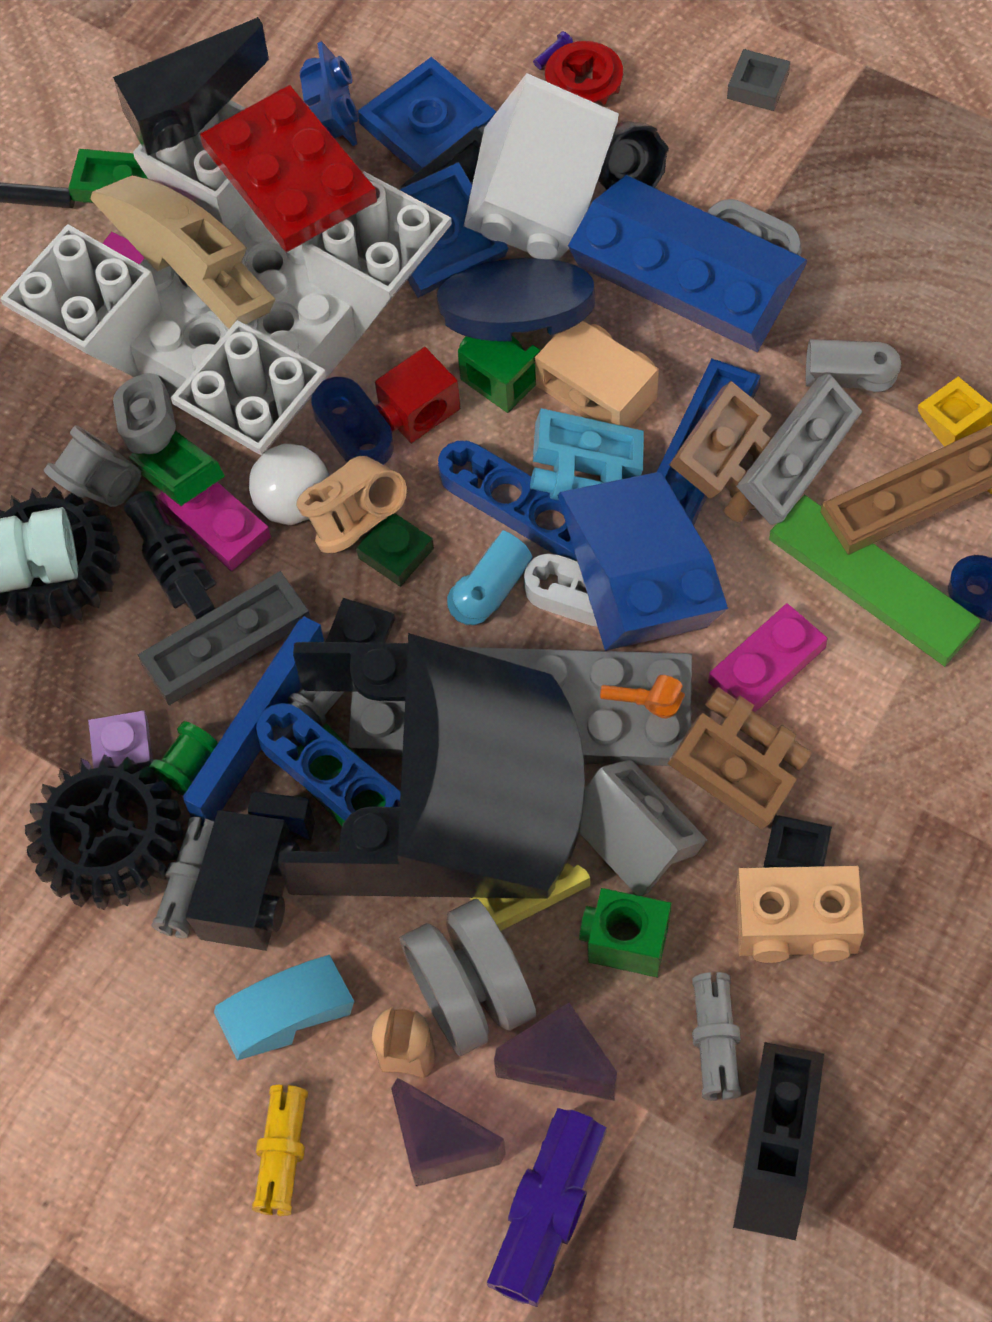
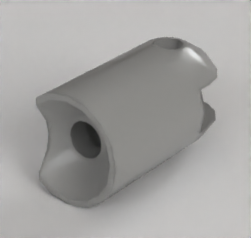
M809 339L806 386L811 387L818 377L828 373L833 376L842 388H862L873 392L885 391L892 387L897 380L901 368V359L895 348L889 344L847 340Z

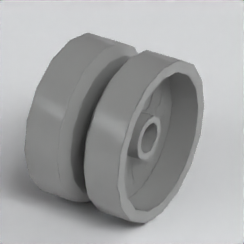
M473 899L447 913V930L455 951H453L441 931L429 923L399 937L406 960L435 1020L447 1041L459 1056L488 1042V1023L480 1003L483 1004L496 1025L508 1031L536 1017L534 1002L518 961L497 924L479 899Z

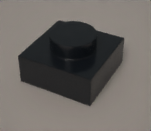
M343 598L325 642L386 643L395 621V614Z

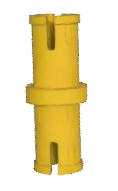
M283 1085L270 1086L264 1138L257 1140L255 1153L261 1159L252 1210L265 1215H273V1209L277 1210L278 1216L291 1215L297 1162L304 1160L305 1146L300 1143L308 1091L293 1085H288L287 1093L283 1092Z

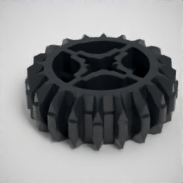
M55 486L47 497L42 498L40 493L32 488L29 500L20 502L19 499L11 495V508L6 512L0 510V518L17 516L25 523L29 521L33 512L61 507L65 509L74 538L78 577L77 579L46 584L37 577L33 579L29 588L1 592L0 616L6 613L9 620L16 626L25 619H28L30 626L34 627L37 631L45 619H50L52 624L59 629L63 622V616L72 614L75 619L81 621L83 616L81 608L86 604L99 608L101 600L98 592H113L112 586L114 583L111 575L119 573L120 563L117 555L120 554V545L117 537L113 535L114 528L110 519L101 514L99 506L94 504L93 500L84 503L81 497L73 493L64 498L62 492Z
M104 754L99 767L92 769L90 763L81 758L79 763L81 772L71 776L68 771L60 768L58 777L62 784L57 788L42 784L41 793L47 802L30 804V814L36 821L25 825V835L30 842H33L27 846V855L32 863L37 864L35 872L39 879L45 883L51 882L50 888L56 896L63 898L70 893L73 903L81 908L93 896V901L97 908L105 910L110 896L116 895L122 905L128 906L130 902L128 891L138 887L141 893L150 895L151 887L147 879L151 875L159 879L167 878L165 876L167 868L162 861L177 859L179 850L173 841L183 838L181 823L176 821L181 815V810L177 801L170 799L172 792L169 785L163 780L156 782L155 772L148 766L137 771L135 762L126 757L115 768L112 758ZM130 800L139 804L148 812L146 831L137 829L134 822L128 820L129 813L126 808ZM106 827H114L108 834L105 832ZM103 831L104 836L95 837L97 832ZM64 833L73 835L75 841L80 842L78 849L82 856L78 864L69 861L62 855L61 845ZM126 857L121 861L112 864L118 858Z

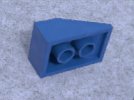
M661 471L562 491L557 495L605 651L707 628L728 609L712 556Z

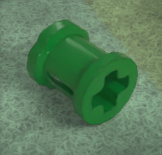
M187 721L181 722L178 726L177 732L179 736L161 760H153L149 768L154 770L159 781L163 780L169 785L170 789L184 796L219 743L206 731Z

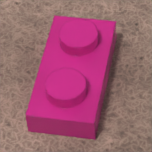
M218 482L183 506L177 504L163 492L156 496L161 509L231 572L271 538L269 527Z
M786 603L709 672L708 683L715 689L720 687L735 699L741 695L754 704L752 711L756 712L826 648L828 638Z

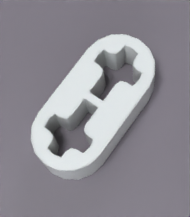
M548 553L538 555L528 563L524 572V589L526 597L533 605L566 618L598 627L578 561ZM549 574L558 576V583H552L548 590L540 588V580H546Z

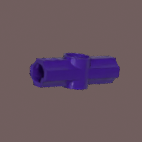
M557 1108L554 1118L552 1117L546 1138L542 1142L533 1170L528 1168L521 1179L508 1216V1221L511 1224L487 1280L489 1288L494 1289L507 1298L522 1304L538 1307L554 1270L555 1261L563 1243L568 1244L573 1235L587 1195V1191H584V1188L607 1132V1127L599 1124L592 1117L575 1110Z

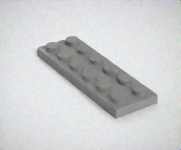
M459 647L552 674L572 709L581 739L584 763L615 764L631 759L636 765L670 766L667 764L691 727L692 654ZM659 675H667L678 679L683 685L681 692L685 694L678 711L667 719L654 715L644 705L600 698L602 685L634 689L642 688L650 691ZM352 692L348 746L361 757L402 758L405 701H376L367 699L358 692Z

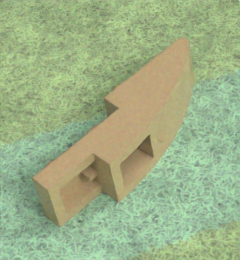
M133 175L92 192L90 198L92 202L152 267L159 271L171 266L228 329L237 320L246 325L270 313L275 298L241 262L247 247L228 228L192 200L167 186Z

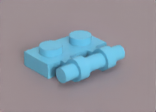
M541 408L535 422L533 462L554 466V469L550 471L535 467L531 476L530 489L550 493V499L559 500L557 495L562 491L640 476L643 471L644 431ZM574 471L600 476V481L574 476Z

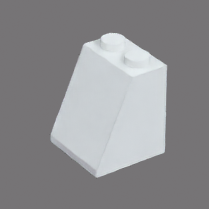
M526 73L484 128L464 226L482 233L483 236L490 240L505 242L508 245L528 252L534 258L559 260L568 251V245L588 210L618 122L619 113Z

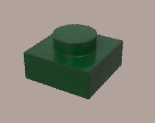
M394 513L378 523L356 549L358 559L401 587L432 552L434 544L432 537Z

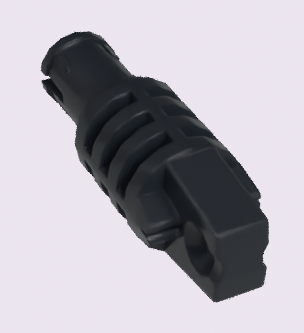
M145 491L134 495L126 502L124 511L131 518L143 539L142 555L172 606L176 609L187 603L196 620L214 610L215 607L206 591L215 586L216 582L187 533L182 528L170 523L153 492Z

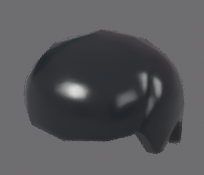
M622 121L616 125L598 181L606 190L625 175L653 188L657 186L665 173L667 153L669 151L668 145L657 132V128L643 122Z

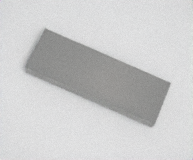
M830 373L818 377L736 487L770 525L783 522L863 411Z

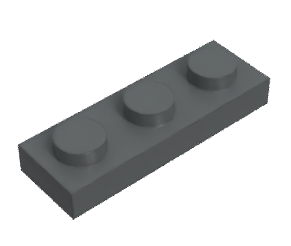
M279 571L137 655L141 665L167 704L171 705L289 635L303 616L309 619L311 617L305 604L283 573Z

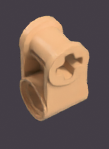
M357 456L320 483L307 488L297 499L296 506L302 516L309 517L317 532L315 542L321 552L336 553L350 547L364 533L388 516L396 513L406 499L407 486L404 478L396 471L368 456ZM376 481L373 489L369 492L371 485Z

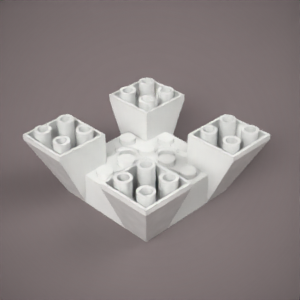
M230 100L196 136L184 140L174 147L165 148L147 156L141 144L133 153L149 180L167 186L192 200L228 228L247 247L241 262L275 298L270 313L246 325L237 320L228 329L171 266L156 271L145 258L138 264L69 224L62 229L3 294L0 300L2 305L84 353L133 377L146 373L158 375L170 394L172 404L262 455L270 448L451 226L452 222L451 217L364 171L363 174L376 189L377 202L286 253L203 148L200 133L246 109Z

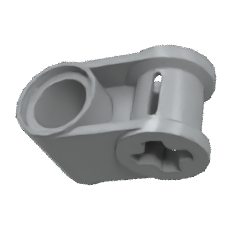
M74 425L70 431L73 437L55 464L48 463L43 471L56 483L81 498L86 496L110 507L122 504L135 492L140 482L141 471L101 438Z

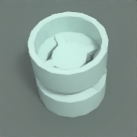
M63 507L33 512L29 521L25 523L17 516L0 518V593L29 588L33 579L37 577L46 584L77 579L78 564L74 538L68 515Z

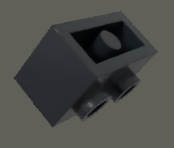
M222 810L217 811L185 917L200 940L267 951L271 933L279 931L285 913V901L282 897L285 883L278 865L279 852L300 851L299 844L295 842L285 820Z

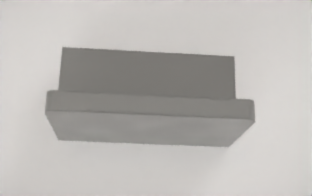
M631 759L601 767L585 787L584 808L579 833L638 896L649 893L671 864L696 856L708 841Z

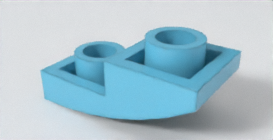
M327 955L288 968L239 991L216 1005L214 1014L238 1061L292 1045L297 1030L350 1015L354 999L331 956Z

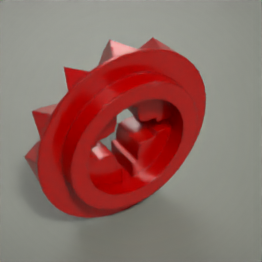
M577 41L560 47L550 56L545 67L546 82L602 105H606L611 94H619L623 79V65L619 56L611 48L593 41ZM593 67L592 79L586 78L582 83H576V75L583 76Z

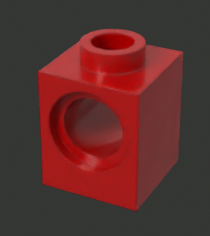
M423 347L375 380L378 404L375 405V411L379 419L391 432L398 429L411 444L461 409L458 380L426 347Z

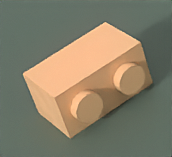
M582 321L570 329L557 333L535 356L536 386L584 418L631 428L658 397L659 368L655 367L645 354L639 351H630L613 340L611 335L599 325H590Z

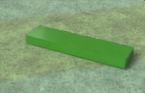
M805 494L794 505L783 522L777 523L770 530L769 540L944 667L979 629L981 620L875 544L866 546L848 555L821 514V506Z

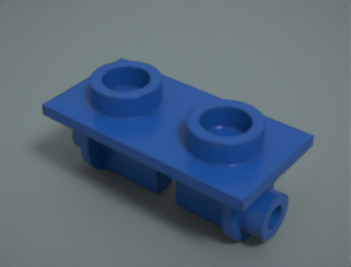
M320 41L317 43L319 58L307 59L299 72L303 100L310 106L311 111L334 139L343 135L355 146L357 145L354 123L358 121V113L349 92V84L353 81L352 74L342 56L335 57L327 46Z

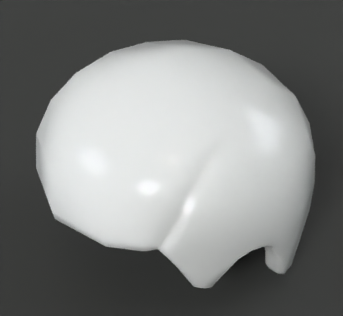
M284 443L270 448L260 456L251 469L249 491L253 505L272 522L294 525L308 520L309 517L302 516L296 506L297 499L307 488L329 477V473L319 456L303 445Z

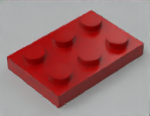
M291 85L282 88L200 133L205 151L286 253L377 202L375 187Z

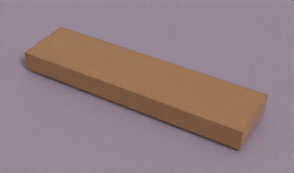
M992 425L823 502L821 514L848 555L991 489Z

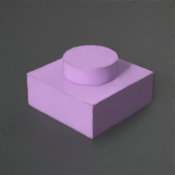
M144 710L88 720L93 768L99 767L104 754L112 758L115 768L126 757L135 762L137 771L145 766L149 767L153 762L149 724Z

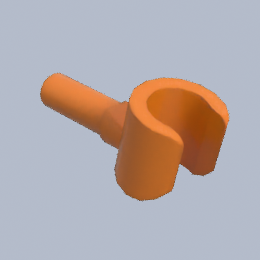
M659 675L650 691L642 688L634 689L602 685L600 698L644 705L654 715L667 719L678 711L685 694L681 692L683 685L678 679L667 675Z

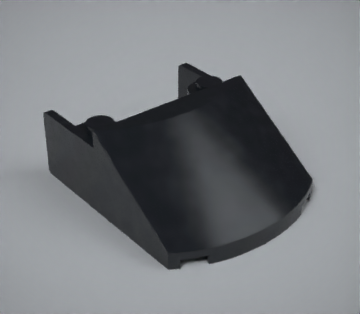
M408 633V643H294L293 656L304 691L358 692L365 698L376 701H405L400 807H367L350 814L341 829L339 852H279L278 865L288 893L290 895L548 899L556 888L555 883L559 879L568 859H571L581 827L585 792L584 758L577 723L570 704L553 675Z

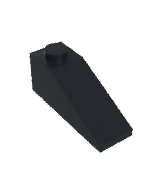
M259 17L113 77L122 111L147 156L165 148L174 147L180 142L196 136L267 63L269 56L263 24Z
M764 1042L733 1228L796 1241L807 1191L824 1062L823 1053Z

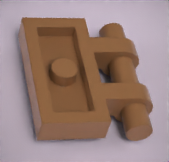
M730 381L720 389L669 465L710 499L719 494L725 486L730 490L731 500L724 509V512L731 520L741 522L749 510H755L756 508L736 487L747 473L739 464L747 452L753 456V461L755 462L772 438L762 429L772 414Z
M717 687L708 698L705 706L722 717L720 724L702 713L695 719L667 764L762 830L770 824L797 778L779 766L780 762L784 760L799 771L806 764L812 752L796 742V734L784 725H780L777 728L752 711L754 704L741 695L735 699L720 687ZM739 730L764 746L762 754L736 736Z

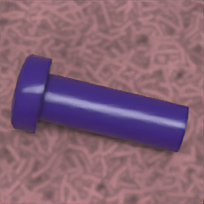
M564 31L560 32L557 35V41L533 60L534 65L539 70L544 68L550 56L557 49L574 42L571 36Z

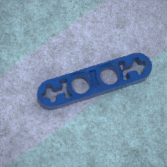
M455 441L442 449L438 457L439 477L443 487L450 493L547 551L577 561L566 522L555 530L543 529L536 523L537 516L544 511L555 510L562 515L563 512L559 500L550 499V493L530 489V475L470 441ZM467 462L472 463V472L466 469L461 470L458 474L453 472V464L462 467ZM478 478L483 480L481 488L478 486ZM503 484L514 485L521 491L520 497L511 503L497 502L492 498L491 494L496 487Z
M280 703L264 710L258 718L257 735L260 747L266 756L344 821H346L350 814L355 812L352 803L356 795L362 791L373 790L380 793L386 801L384 807H400V790L301 709L292 704ZM276 724L283 729L293 724L296 741L305 747L297 761L295 759L298 758V751L294 743L283 736L276 742L273 741L272 727ZM332 755L340 760L342 770L333 779L319 780L309 771L313 760L319 756Z

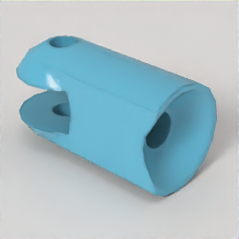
M502 530L471 573L462 577L451 588L447 596V606L451 615L465 625H477L484 622L491 613L498 610L525 572V567L533 559L528 547L511 533Z

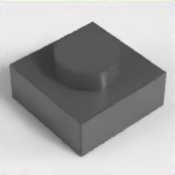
M743 49L728 84L727 99L775 111L789 76L791 61Z

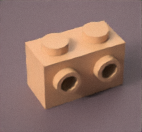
M859 866L739 868L736 882L739 956H753L754 960L759 962L775 963L787 960L789 955L813 954L816 960L834 962L844 960L850 954H858L864 935Z

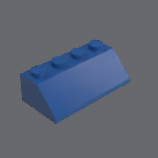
M625 175L593 200L568 245L579 267L757 353L807 264V259L628 175Z

